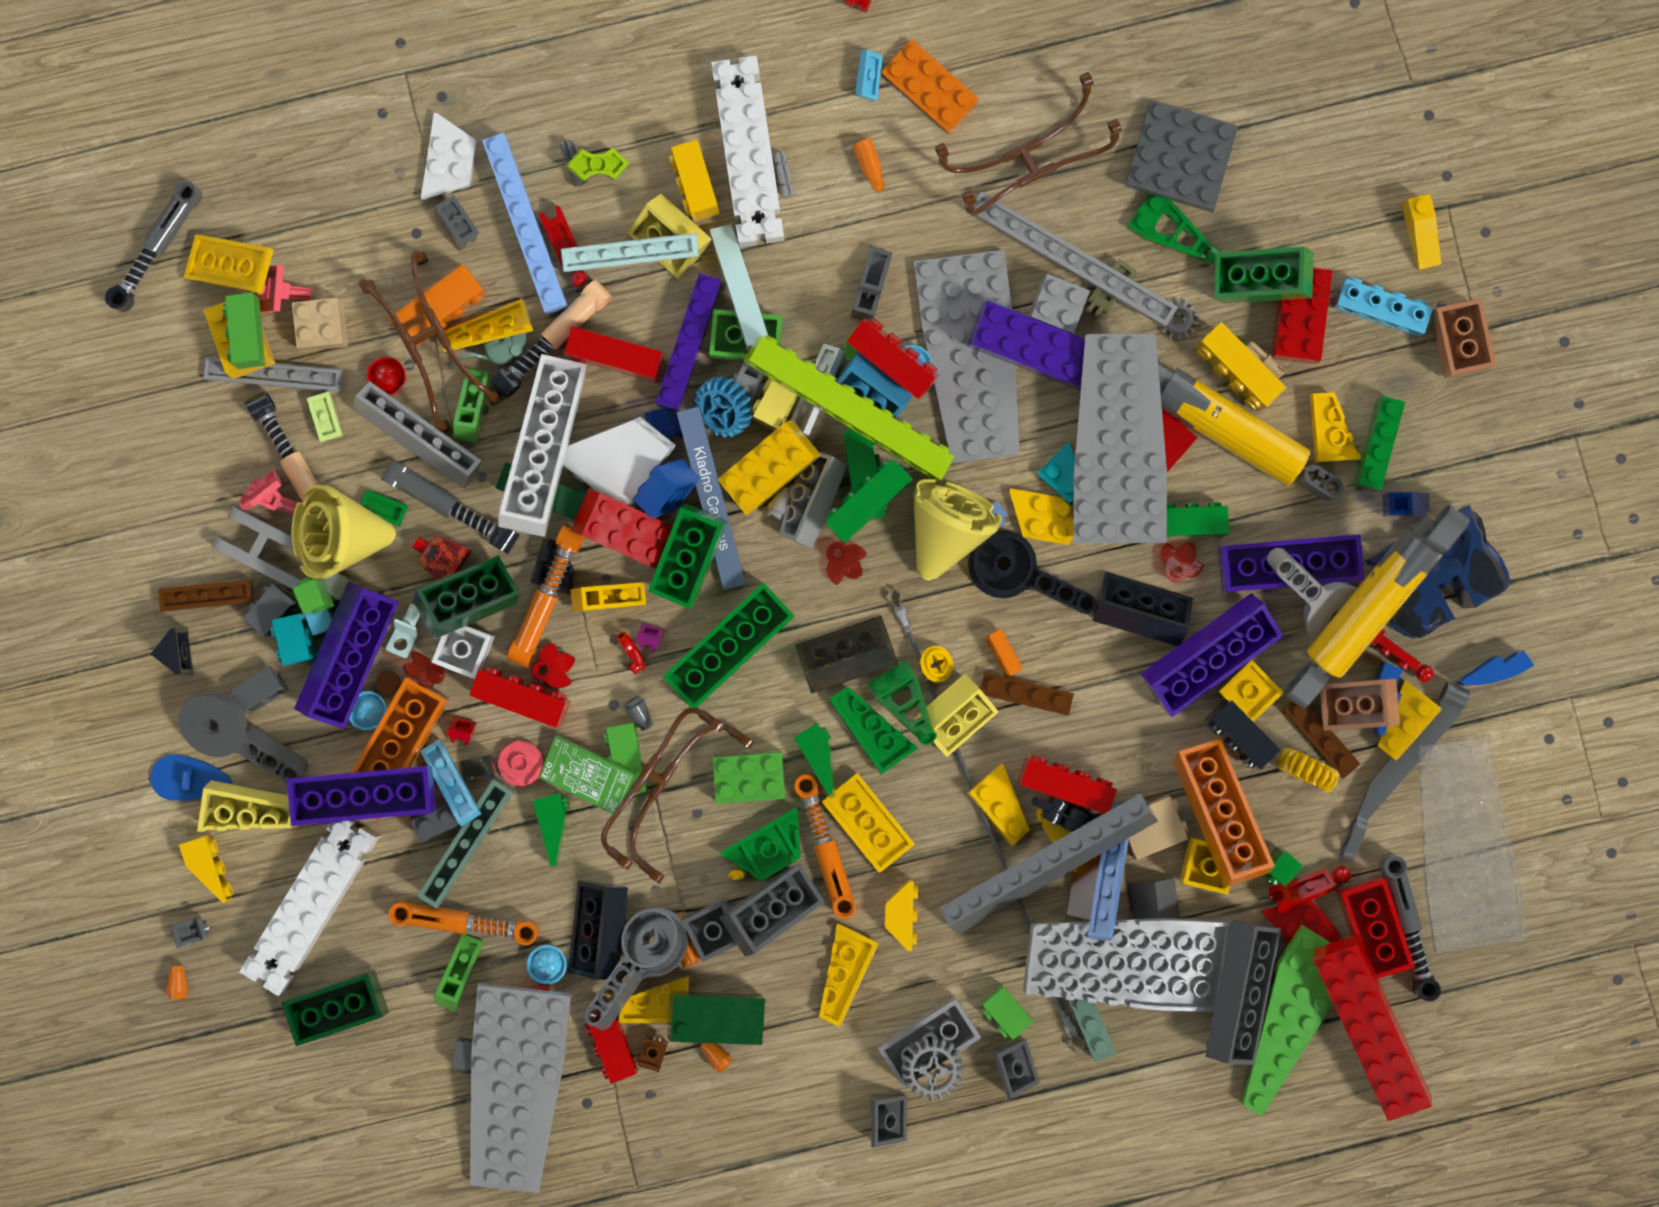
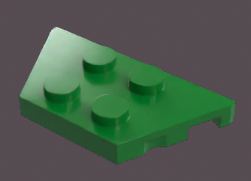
M797 808L791 809L720 852L721 856L752 874V876L760 881L765 880L800 859Z

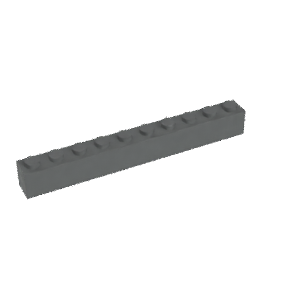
M1140 793L943 905L940 909L948 926L957 934H960L1153 825L1158 820L1148 801Z

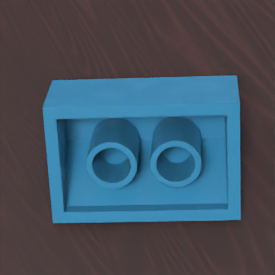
M859 351L835 380L840 385L846 384L855 390L854 394L859 397L865 396L874 402L873 406L878 409L884 408L893 413L892 417L894 419L905 409L912 397L910 392Z

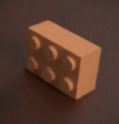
M1482 298L1432 310L1430 317L1444 379L1483 371L1497 366Z
M1396 679L1326 684L1320 691L1324 731L1400 725Z

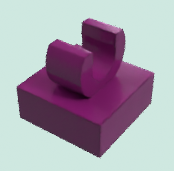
M642 623L636 639L639 642V649H642L644 644L652 646L651 652H654L661 642L664 628Z

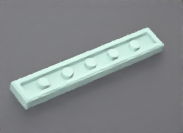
M732 224L710 229V236L747 350H749L757 337H765L768 333Z
M697 233L564 248L561 249L563 271L570 272L699 257Z

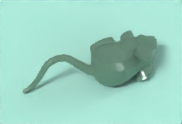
M526 333L506 337L502 340H494L485 344L486 355L467 353L458 358L462 360L467 357H477L498 365L507 363L513 357L520 359L524 353ZM453 362L449 365V368L456 364Z

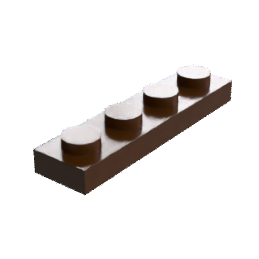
M252 580L158 589L160 612L254 602Z
M984 672L980 688L984 695L1067 716H1069L1074 693Z
M1291 701L1281 709L1328 764L1338 771L1342 779L1360 765V762L1332 730L1324 731L1323 720L1310 705L1302 709Z

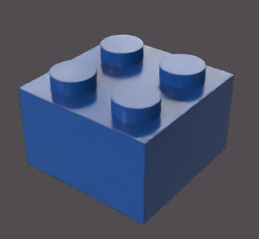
M682 459L674 462L669 461L662 466L657 465L650 471L649 479L637 489L639 493L633 500L651 519L665 515L679 508L700 477Z

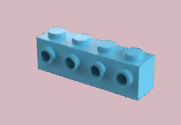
M1353 277L1341 282L1333 305L1334 309L1417 337L1425 334L1433 310L1423 300L1414 299V301L1406 299V296L1402 293L1392 292L1391 294L1385 292L1381 286H1367L1362 284L1360 279Z

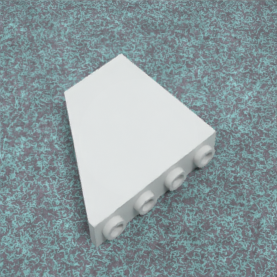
M638 417L569 444L563 468H568L574 473L573 476L578 481L585 482L591 489L631 507L634 502L633 499L639 493L637 491L639 486L649 479V473L655 466L663 464L676 445L643 418Z

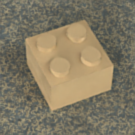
M339 298L292 303L297 349L307 352L348 347L342 300Z

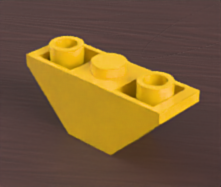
M908 879L885 901V928L907 951H912V945H917V931H913V922H917V908H913V899H918V885H914L913 879Z

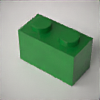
M1276 847L1270 854L1274 867L1268 874L1262 876L1275 886L1280 884L1286 887L1303 865L1286 850Z

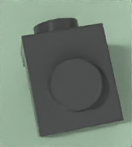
M201 917L170 926L176 948L207 939L206 934L209 933L207 922L205 920L202 921Z

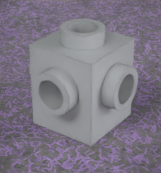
M744 363L740 372H735L732 378L734 384L740 382V388L746 389L745 394L751 397L749 401L753 403L757 395H762L765 383L762 382L764 374Z

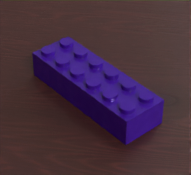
M986 301L982 303L967 347L1081 391L1084 338L993 302Z
M1361 534L1218 547L1222 593L1290 587L1267 562L1268 554L1276 548L1284 549L1320 584L1365 580Z
M348 581L294 707L296 711L308 718L345 729L398 606V601Z
M1251 593L1140 675L1159 705L1173 717L1274 644L1283 635L1265 604Z
M432 765L287 779L291 826L431 814L436 812Z

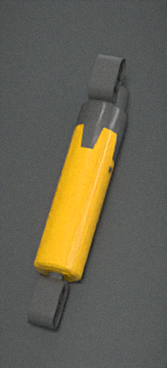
M1158 364L1162 410L1284 486L1291 485L1298 476L1299 482L1304 488L1326 501H1331L1343 494L1344 484L1339 478L1320 466L1311 465L1308 467L1305 465L1310 455L1309 449L1181 369L1176 368L1171 372ZM1310 473H1313V474H1314V475H1313V479H1315V480H1313V481H1310V480H1309L1310 477H1311V476L1309 475ZM1328 484H1332L1335 487L1336 492L1334 495L1327 491Z
M1447 505L1436 518L1426 512L1413 529L1407 528L1307 649L1308 656L1315 664L1309 661L1302 667L1286 687L1284 696L1304 709L1323 689L1330 675L1342 678L1443 557V554L1466 529L1470 521L1469 518L1451 505Z

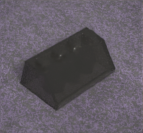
M882 616L795 644L811 694L898 665Z

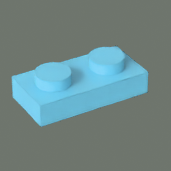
M861 50L855 96L868 101L878 100L882 55L869 50Z

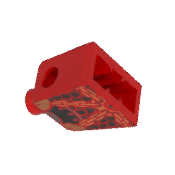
M419 536L412 547L422 554L418 564L436 580L459 572L472 550L438 536H434L430 542Z

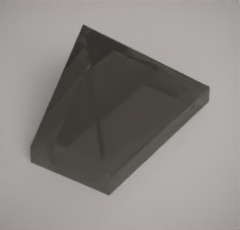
M495 754L460 761L465 784L495 778Z

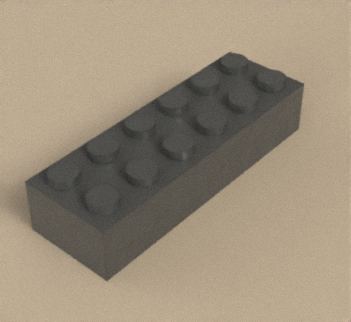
M1232 920V925L1229 929L1228 945L1224 954L1223 970L1220 974L1219 990L1215 999L1216 1005L1211 1020L1210 1035L1206 1044L1205 1057L1226 1064H1255L1281 928L1259 922Z

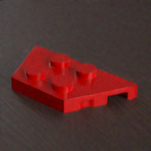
M1312 900L1295 906L1293 910L1283 914H1277V907L1261 910V913L1274 927L1281 928L1280 935L1288 944L1301 924L1331 943L1339 939L1340 932Z

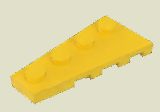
M837 923L835 940L819 1014L820 1018L838 1027H841L879 945V942L840 923Z

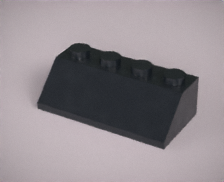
M1105 572L1092 621L1179 646L1182 644L1189 629L1193 598Z
M578 881L568 972L595 980H607L621 959V938L625 924L628 887L608 883Z

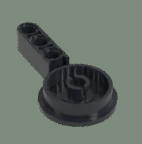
M998 530L970 552L968 560L970 577L979 590L991 597L1010 598L1025 590H1032L1080 614H1090L1097 607V600L1093 595L1040 570L1037 566L1036 555L1031 544L1016 532ZM1003 557L1009 561L1007 570L998 568L997 560ZM1043 577L1050 581L1048 590H1042L1038 585L1039 580ZM1064 587L1068 588L1071 592L1070 598L1066 601L1062 600L1059 596V591ZM1084 597L1091 601V607L1087 611L1080 607V601Z

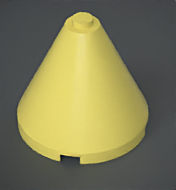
M936 479L920 480L913 492L916 566L920 577L929 581L940 577L996 533L1002 522L1001 514L997 513L995 516L992 512L994 506L982 496L948 481L945 486L934 485Z
M313 485L303 492L304 495H307L304 502H297L291 532L293 552L295 557H301L304 566H300L302 572L313 579H326L389 546L396 536V531L391 523L331 486Z

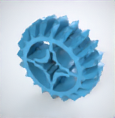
M716 376L703 383L696 392L697 396L694 401L697 404L695 407L699 406L703 423L708 426V431L714 430L716 436L721 434L724 438L736 436L746 430V427L752 422L751 418L754 413L751 410L754 405L749 403L751 397L746 396V389L740 388V382L734 384L732 378L726 379L725 376L719 378Z

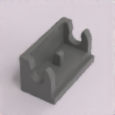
M454 195L434 206L435 216L459 251L465 249L468 242L472 241L473 243L477 240L478 230Z
M268 666L231 690L243 711L250 715L289 691L279 673L274 671L271 666Z

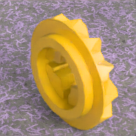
M931 646L921 653L922 657L918 663L921 664L920 672L924 673L926 680L936 683L945 681L950 677L953 671V659L945 648ZM934 661H942L937 668L930 667Z

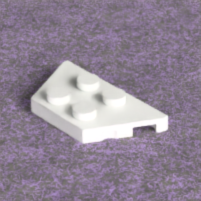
M438 113L433 115L421 193L422 201H428L430 198L452 193L457 189L462 190L471 185L477 141Z

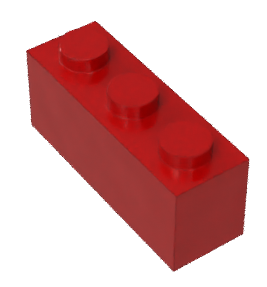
M601 1013L597 1015L596 1022L600 1020ZM618 1015L606 1030H598L585 1023L587 1034L589 1036L592 1035L595 1044H593L595 1055L597 1058L601 1057L603 1063L601 1071L604 1078H609L610 1084L636 1075L638 1067L622 1025L619 1023Z

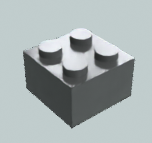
M725 897L684 917L682 920L702 962L737 945L719 918L730 910Z

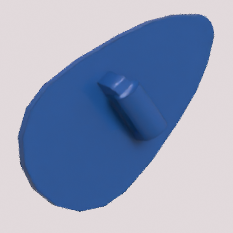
M167 755L159 759L153 766L150 774L151 785L154 791L162 798L175 801L202 799L203 788L211 780L233 785V781L218 768L181 755Z

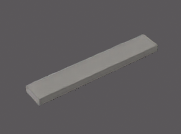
M205 357L203 379L341 393L343 370L276 363L232 379L225 373L220 358Z

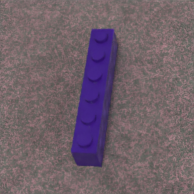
M702 273L698 275L656 401L658 407L676 413L681 410L722 287L720 279Z

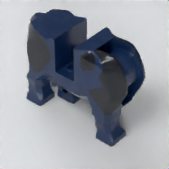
M1470 505L1458 509L1459 512L1470 520L1466 529L1388 621L1390 626L1402 635L1413 639L1416 637L1422 638L1438 627L1455 619L1439 587L1443 588L1450 584L1463 609L1476 608L1500 595L1509 587V571L1502 557L1488 542L1482 518L1471 509ZM1394 543L1366 559L1367 565L1375 567Z

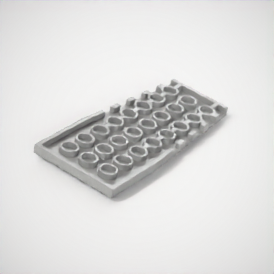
M1004 250L914 261L926 350L932 359V364L938 368L936 373L940 375L934 382L946 442L950 450L949 453L955 456L951 463L1019 455L1016 367L1013 364L967 347L982 303L990 301L1012 310Z
M1155 334L1085 335L1073 472V543H1167V468Z
M1180 918L1116 920L1112 941L1089 939L1087 936L1090 921L1030 925L1023 992L1026 995L1037 994L1052 998V996L1062 997L1073 1001L1074 999H1079L1090 1003L1104 1002L1108 1005L1118 1006V1004L1133 1008L1161 1011L1214 1012L1215 999L1219 990L1220 974L1223 970L1224 954L1229 940V929L1232 925V922L1228 920Z
M487 983L478 984L471 1050L470 1185L531 1193L539 1192L565 1061L572 993Z

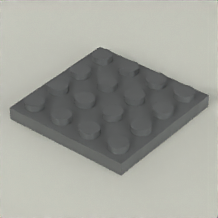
M1151 100L1125 187L1213 213L1238 126Z

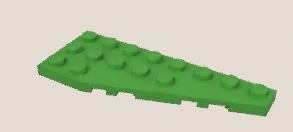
M1302 924L1276 964V974L1269 991L1270 997L1265 1009L1255 1064L1252 1065L1250 1075L1247 1076L1241 1103L1260 1116H1263L1333 1005L1313 961L1314 949L1331 942Z

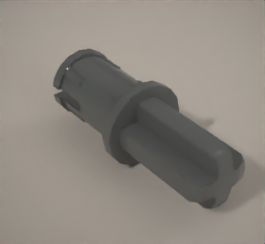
M567 140L560 144L565 161L568 163L577 153L572 140ZM569 171L574 183V187H578L579 184L581 186L588 183L587 179L581 182L571 171Z

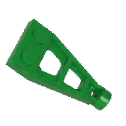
M1152 194L1147 196L1127 226L1129 230L1146 241L1202 260L1210 266L1216 259V253L1221 251L1203 236L1171 200ZM1165 214L1171 216L1177 223V231L1172 236L1160 234L1155 230L1157 222ZM1183 230H1187L1196 238V243L1193 247L1188 248L1177 242V237ZM1206 249L1210 250L1207 255H1204Z
M907 660L867 683L880 705L911 731L922 745H928L937 738V733L930 721L919 679ZM907 687L910 688L912 699L905 704L899 706L891 699V697ZM918 707L921 717L910 722L905 713Z

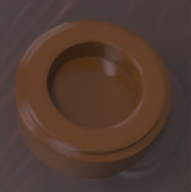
M386 670L377 676L376 686L383 693H393L400 686V678L394 671Z

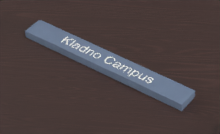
M698 406L679 411L677 416L691 469L700 477L696 487L702 510L728 521L715 554L723 589L726 590L745 585L744 574L721 487L717 480L718 476L700 408Z

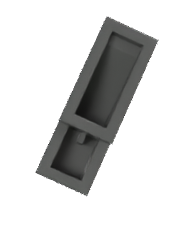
M871 246L851 318L863 320L875 317L893 252Z

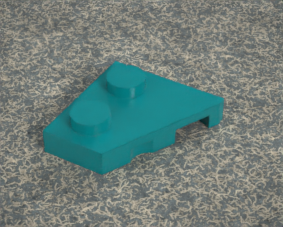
M1067 442L1037 475L1069 505H1072L1075 456L1071 445Z

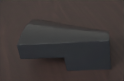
M543 539L530 583L539 586L545 583L544 578H547V572L549 573L550 571L549 567L553 564L551 561H554V555L557 554L555 551L558 546L555 544V540ZM569 561V566L566 567L567 572L563 573L564 578H561L562 583L558 585L559 589L556 591L571 595L570 590L576 588H574L572 577L574 569Z

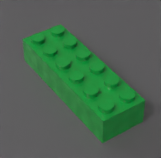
M763 582L662 677L690 707L698 708L783 629L795 615Z

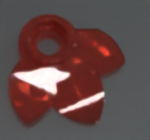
M841 542L832 543L826 551V556L829 560L826 572L832 583L838 585L844 576L855 580L861 579L863 572L859 561L866 557V551L857 544L846 546ZM834 550H841L842 556L835 558L833 555Z
M1167 542L1162 547L1161 561L1166 566L1165 575L1171 582L1180 583L1186 578H1195L1202 572L1204 564L1195 560L1196 548L1192 542L1184 543L1178 548ZM1178 568L1180 574H1176L1173 569Z
M415 651L411 652L413 663L402 666L406 675L417 679V684L422 687H433L434 684H440L445 679L446 672L442 666L432 663L427 656Z

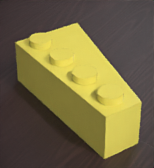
M212 780L203 788L197 832L206 830L226 831L227 829L249 830L250 828L274 829L293 827L290 824L288 795Z

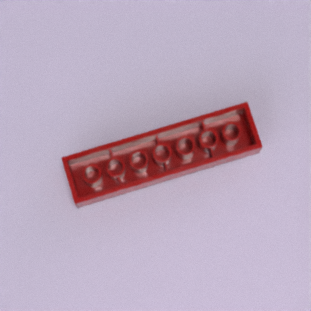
M1358 934L1315 948L1313 961L1387 1121L1431 1108L1432 1094Z

